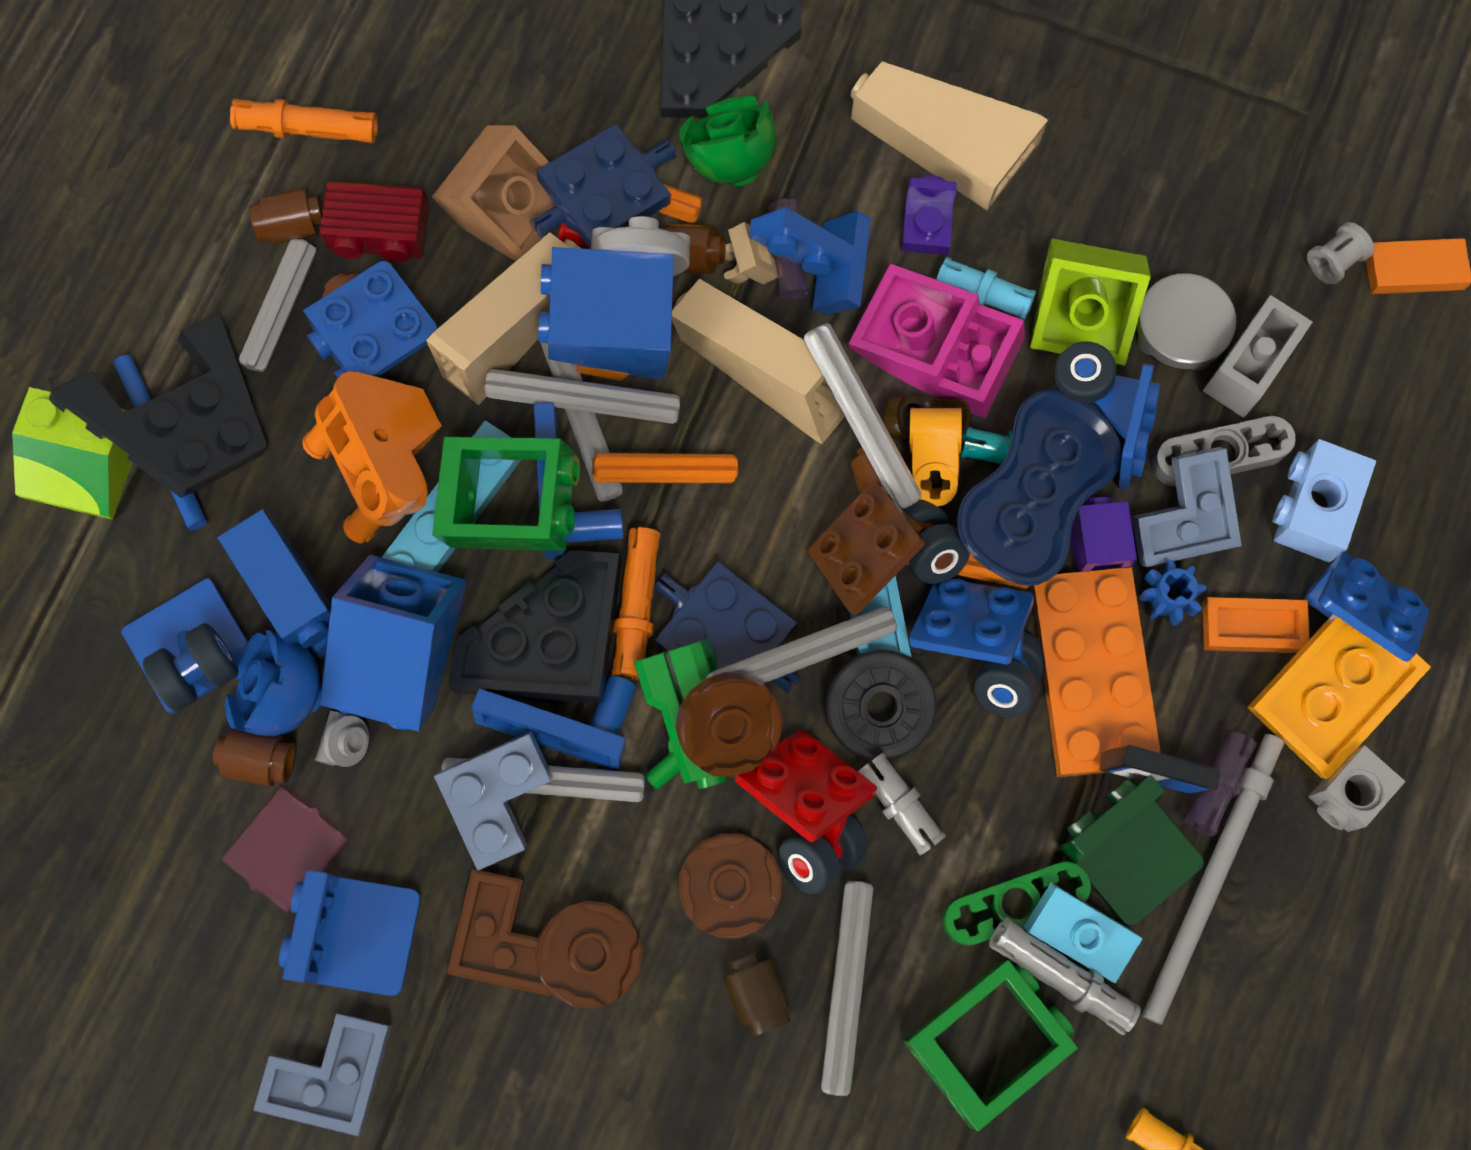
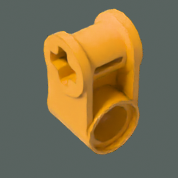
M911 408L912 475L921 491L920 499L928 501L937 507L950 502L957 492L959 453H961L962 408ZM931 471H940L941 479H944L941 488H932V482L929 480Z

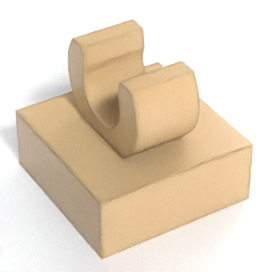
M743 222L728 230L731 243L726 244L725 260L731 261L736 258L737 264L735 268L724 273L725 279L733 283H742L751 278L764 285L779 277L773 254L768 251L766 246L749 238V224Z

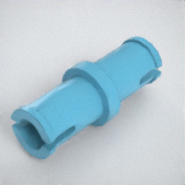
M948 257L945 258L944 265L942 264L937 276L938 281L977 294L980 305L985 306L987 304L1018 316L1022 320L1026 319L1036 295L1035 290H1029L997 278V272L988 269L984 273L955 262Z

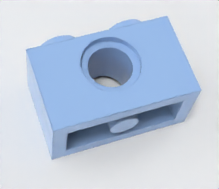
M1320 439L1305 453L1299 451L1288 472V479L1294 481L1289 496L1284 495L1281 498L1273 516V523L1278 524L1273 541L1329 563L1338 557L1342 551H1346L1376 460ZM1311 491L1322 494L1327 501L1328 508L1316 504L1312 498Z

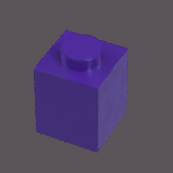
M1095 497L1085 500L1079 508L1071 529V542L1076 572L1129 568L1137 560L1128 501L1112 503L1109 497Z

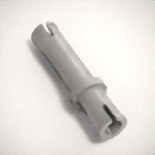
M1009 918L1004 919V922H1001L993 932L989 942L991 949L1006 956L1018 964V966L1027 969L1033 976L1069 999L1070 1006L1077 1011L1089 1012L1121 1035H1124L1126 1031L1129 1032L1137 1022L1140 1015V1006L1111 989L1110 986L1104 983L1103 976L1096 971H1086L1077 966L1065 956L1023 930V928Z

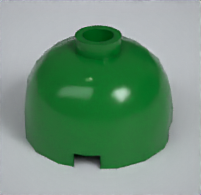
M755 96L732 97L705 107L708 114L707 117L696 123L692 115L684 122L679 130V139L684 153L691 166L706 180L721 184H731L733 186L749 184L756 179L757 174L766 167L775 153L777 142L776 130L769 103L764 100L762 105H758Z

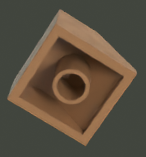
M487 125L432 198L464 230L516 262L542 239L534 231L530 220L553 208L551 197L537 180V170L550 162L515 125Z

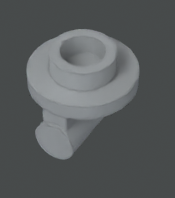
M330 711L315 761L343 767L357 764L364 757L369 744V732L364 721L357 716Z

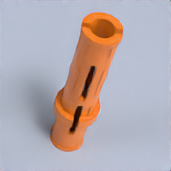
M237 98L232 100L233 106L230 108V122L235 130L265 131L274 133V136L279 138H286L290 134L356 140L369 143L376 142L378 118L375 112L290 105L287 100L276 99L274 103L255 102Z
M643 527L629 529L619 618L614 620L613 632L617 633L611 676L622 677L629 681H635V679L640 681L634 662L645 659L648 638L653 636L654 624L650 623V610L653 599L660 532Z

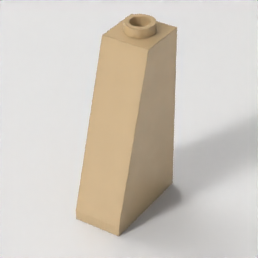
M881 62L871 75L864 73L856 82L850 95L854 99L851 114L853 121L933 175L939 176L945 181L956 182L957 191L985 210L989 209L1038 146L1048 119L1040 114L885 62Z
M549 232L426 340L442 377L479 405L487 397L484 384L488 370L510 371L538 340L539 313L550 311V295L541 294L542 264L552 265V247L581 249L573 241L566 239L562 242Z
M701 279L688 292L678 298L672 310V322L680 340L815 441L823 444L845 415L805 341Z

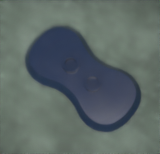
M1043 390L1025 400L1016 414L1010 449L1003 463L993 474L975 485L961 502L957 517L958 532L962 543L970 554L996 575L1016 584L1025 586L1039 585L1055 576L1066 561L1069 552L1072 524L1079 508L1086 499L1113 479L1120 466L1122 456L1121 442L1112 424L1103 414L1088 403L1074 402L1065 397L1059 390Z

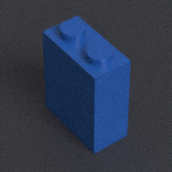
M262 509L217 537L281 639L287 644H301L303 648H307L312 653L314 658L325 656L331 603L287 535Z

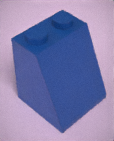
M552 247V265L542 264L541 294L550 295V311L539 313L538 342L548 343V359L650 379L664 380L671 351L674 254Z
M369 555L332 597L320 705L339 710L344 715L362 716L387 723L396 729H410L419 732L436 706L467 580Z

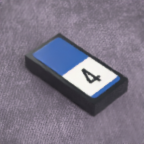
M1132 745L1109 749L1101 754L1100 771L1126 778L1131 777L1138 781L1152 775L1161 787L1186 794L1218 790L1220 771H1217L1216 768Z

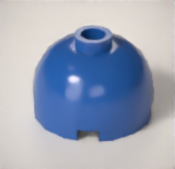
M266 630L267 635L256 633L241 650L236 660L239 674L234 678L239 680L236 696L226 693L225 712L226 720L231 728L256 735L274 737L294 730L307 719L310 713H314L319 708L322 685L320 684L321 679L317 661L307 648H303L301 644H287L278 633Z

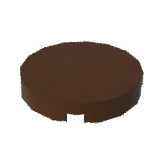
M724 672L704 679L689 691L679 707L675 728L681 749L694 765L712 776L734 777L754 770L763 763L761 758L769 750L773 752L780 740L783 720L779 703L763 682L746 673Z
M720 834L702 841L688 855L679 873V897L686 915L700 930L717 938L740 939L758 932L773 917L781 899L782 876L775 858L760 843L743 834Z
M583 901L565 906L548 919L538 937L535 960L540 980L551 995L572 1007L596 1009L611 1004L631 989L640 972L643 952L640 938L637 937L636 930L632 926L633 923L625 913L612 905L595 901Z

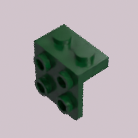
M1152 775L1137 783L1131 777L1123 781L1106 796L1112 804L1098 815L1090 809L1067 828L1072 837L1059 847L1072 863L1084 869L1093 889L1125 925L1137 924L1200 871L1204 864L1199 852L1155 802L1165 791Z

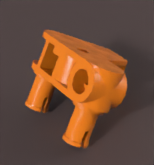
M349 371L341 374L335 381L331 393L324 397L316 406L315 418L317 423L303 437L302 444L305 451L316 459H322L323 455L326 459L333 454L358 505L356 510L345 519L343 524L344 532L352 541L363 543L364 539L366 542H369L381 526H392L398 523L404 515L417 513L423 509L427 500V484L414 456L421 451L442 425L422 388L360 372Z

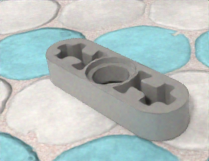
M1267 416L1174 437L1165 441L1154 454L1152 470L1160 482L1176 487L1173 465L1168 466L1166 463L1172 452L1175 453V456L1194 453L1197 450L1211 449V443L1216 440H1225L1235 449V460L1229 463L1230 474L1274 465L1280 462L1293 449L1296 440L1295 432L1286 420L1277 416ZM1266 431L1270 438L1277 437L1280 441L1274 448V451L1270 444H1261L1254 446L1249 452L1248 444L1257 442Z

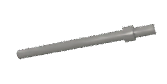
M1272 734L1264 735L1251 767L1244 768L1236 788L1240 791L1143 1011L1142 1016L1154 1023L1162 1025L1260 800H1266L1274 780L1270 775L1285 743L1284 740Z

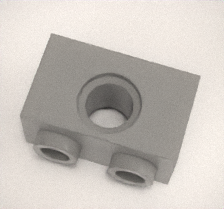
M1270 295L1241 334L1203 392L1244 418L1264 395L1312 324V321Z

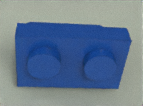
M386 261L376 263L303 310L313 329V332L308 334L307 338L323 360L329 356L334 359L339 366V369L334 372L337 379L341 374L349 371L378 377L428 344L426 340L437 330L435 322L393 266Z
M1342 551L1307 591L1304 600H1308L1309 605L1328 618L1333 614L1375 643L1406 662L1410 661L1417 653L1430 608L1425 606L1421 598L1407 588H1398L1380 576L1378 570L1371 563L1361 558H1354L1345 551Z
M306 870L304 881L297 882L292 895L291 911L292 913H297L292 935L287 934L280 949L279 966L285 967L282 979L387 996L400 994L404 988L421 905L420 894L412 889L341 878L328 873Z

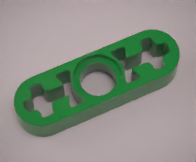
M1057 863L951 902L943 914V929L946 935L959 945L969 946L991 939L995 931L993 929V919L977 923L974 926L975 935L969 936L966 929L957 930L954 926V920L961 917L960 907L965 906L969 913L979 912L988 908L982 900L983 897L990 896L991 910L996 920L1001 923L1004 922V919L1009 918L1022 928L1041 899L1040 893L1031 883L1032 880H1039L1040 890L1048 887L1050 883L1056 884L1059 882L1057 873L1062 872L1065 879L1074 878L1077 883V888L1070 891V893L1086 902L1091 890L1090 879L1084 869L1075 863ZM1009 889H1020L1029 897L1030 910L1022 919L1009 917L1002 908V898Z

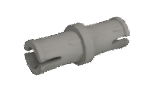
M883 752L874 758L872 762L884 776V779H880L869 763L858 772L877 786L875 795L885 807L882 813L888 820L893 817L917 849L916 852L920 856L931 849V845L919 831L920 828L926 832L935 845L944 839L946 834L940 830L919 802L918 798L921 794L915 787L910 790Z

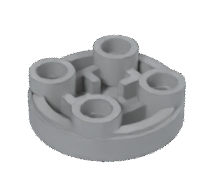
M645 216L633 217L629 220V227H599L592 231L591 249L674 254L673 276L684 272L690 265V236L681 232H669L659 229V221L655 218Z
M1188 273L1165 277L1156 282L1145 295L1137 322L1138 346L1147 355H1152L1160 362L1171 367L1197 371L1203 370L1225 351L1233 339L1236 330L1234 306L1226 292L1208 278Z

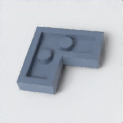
M1217 447L1171 457L1179 506L1132 516L1139 564L1145 567L1167 563L1169 560L1176 561L1242 546L1227 449Z
M532 731L439 771L434 775L477 871L525 850L528 845L508 800L549 783L553 779Z
M336 1014L322 1066L277 1055H269L253 1111L355 1136L363 1135L392 1026L349 1015Z

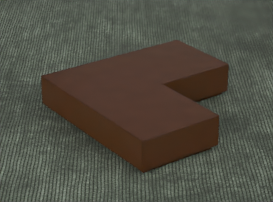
M472 869L447 970L448 975L552 996L540 980L535 955L538 938L513 933L525 883L524 880Z

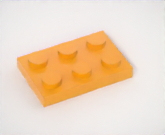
M1333 614L1247 708L1277 737L1284 740L1285 744L1320 778L1329 779L1431 667L1417 653L1408 662L1399 659Z

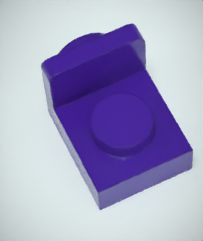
M933 175L911 178L909 180L905 198L901 251L948 255L951 246L953 204L957 193L956 182L945 181L943 178Z

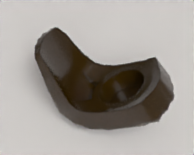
M910 395L892 396L887 402L884 413L885 426L891 438L903 441H910L911 408H962V432L968 429L971 422L970 407L968 402L963 400H944Z

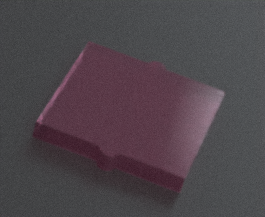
M281 787L222 860L250 882L249 889L251 891H261L289 913L291 911L294 888L298 881H304L306 870L322 872L348 839L320 818L321 811L319 809H309Z

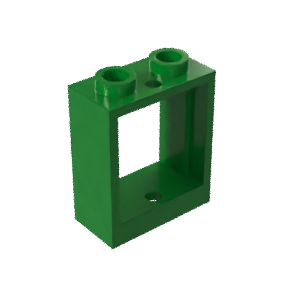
M444 437L432 536L451 548L566 551L567 536L573 534L575 527V512L571 505L572 487L577 486L580 479V462L576 453L560 438ZM481 459L545 460L538 526L473 524Z
M1009 960L998 962L903 1040L969 1128L977 1132L1078 1049L1069 1037L1074 1033V1029L1066 1017L1055 1006L1048 1010L1035 994L1040 987L1027 969L1018 966V964L1013 967ZM1001 983H1004L1052 1043V1046L983 1103L935 1042L934 1038Z

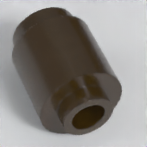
M756 952L729 963L732 974L724 977L723 981L741 1027L747 1025L751 1037L763 1034L791 1021L786 1010L791 1005L772 958L762 962L759 953Z

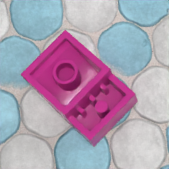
M890 264L848 344L850 349L871 363L938 399L967 401L970 412L985 419L1025 339L1024 320L980 305L977 294Z

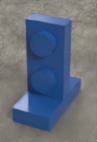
M785 207L751 219L749 238L766 246L770 253L786 257L801 265L805 272L817 275L813 301L814 311L828 316L861 306L871 223L870 217L860 211H856L823 223L822 228Z

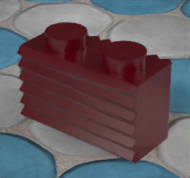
M333 181L326 183L327 190L325 191L320 234L329 251L347 259H357L366 253L380 255L382 258L392 262H406L412 257L423 258L430 207L424 188Z

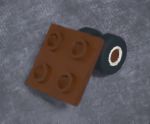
M872 481L808 550V553L846 609L855 615L859 614L907 563H909L920 580L930 584H937L957 575L964 568L970 556V552L961 541L958 529L949 525L948 517L940 506L937 507L928 501L919 499L911 506L900 509L883 485L877 481Z

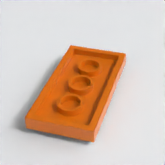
M1132 567L1056 574L1042 584L1030 586L1031 593L1034 595L1033 609L1037 638L1041 641L1044 658L1043 680L1057 777L1108 773L1099 770L1101 754L1113 748L1132 745L1161 753Z

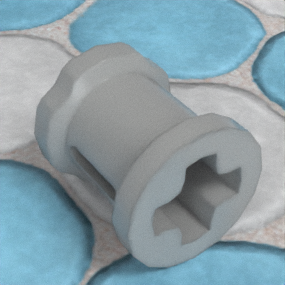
M1347 222L1337 229L1336 236L1324 246L1312 248L1307 254V261L1318 279L1326 284H1337L1344 278L1345 271L1357 261H1366L1373 255V241L1361 226L1356 223Z

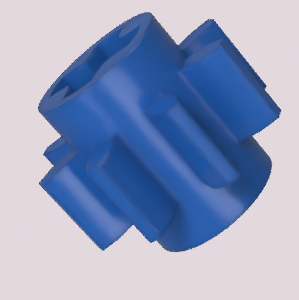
M1169 560L1163 566V576L1152 569L1145 575V581L1152 587L1145 590L1139 596V600L1148 601L1153 610L1150 615L1152 620L1159 615L1169 617L1172 626H1176L1183 619V611L1190 616H1195L1200 612L1202 608L1194 599L1207 590V586L1197 583L1193 576L1195 572L1194 566L1187 570L1176 569L1174 561ZM1170 586L1178 590L1175 600L1170 599L1167 595Z

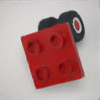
M798 730L777 744L773 752L769 750L761 758L763 763L754 770L737 775L735 782L797 831L787 838L779 848L778 858L780 867L788 881L798 890L807 894H818L836 881L839 874V863L844 869L850 870L867 854L868 842L866 834L860 823L851 814L874 797L877 786L806 731Z

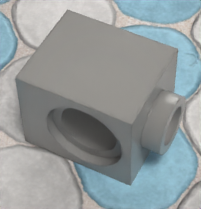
M1364 745L1357 748L1329 779H1323L1308 797L1319 806L1317 812L1328 824L1336 829H1345L1347 832L1367 827L1406 781ZM1347 780L1353 782L1360 790L1361 800L1359 805L1350 802L1345 794Z

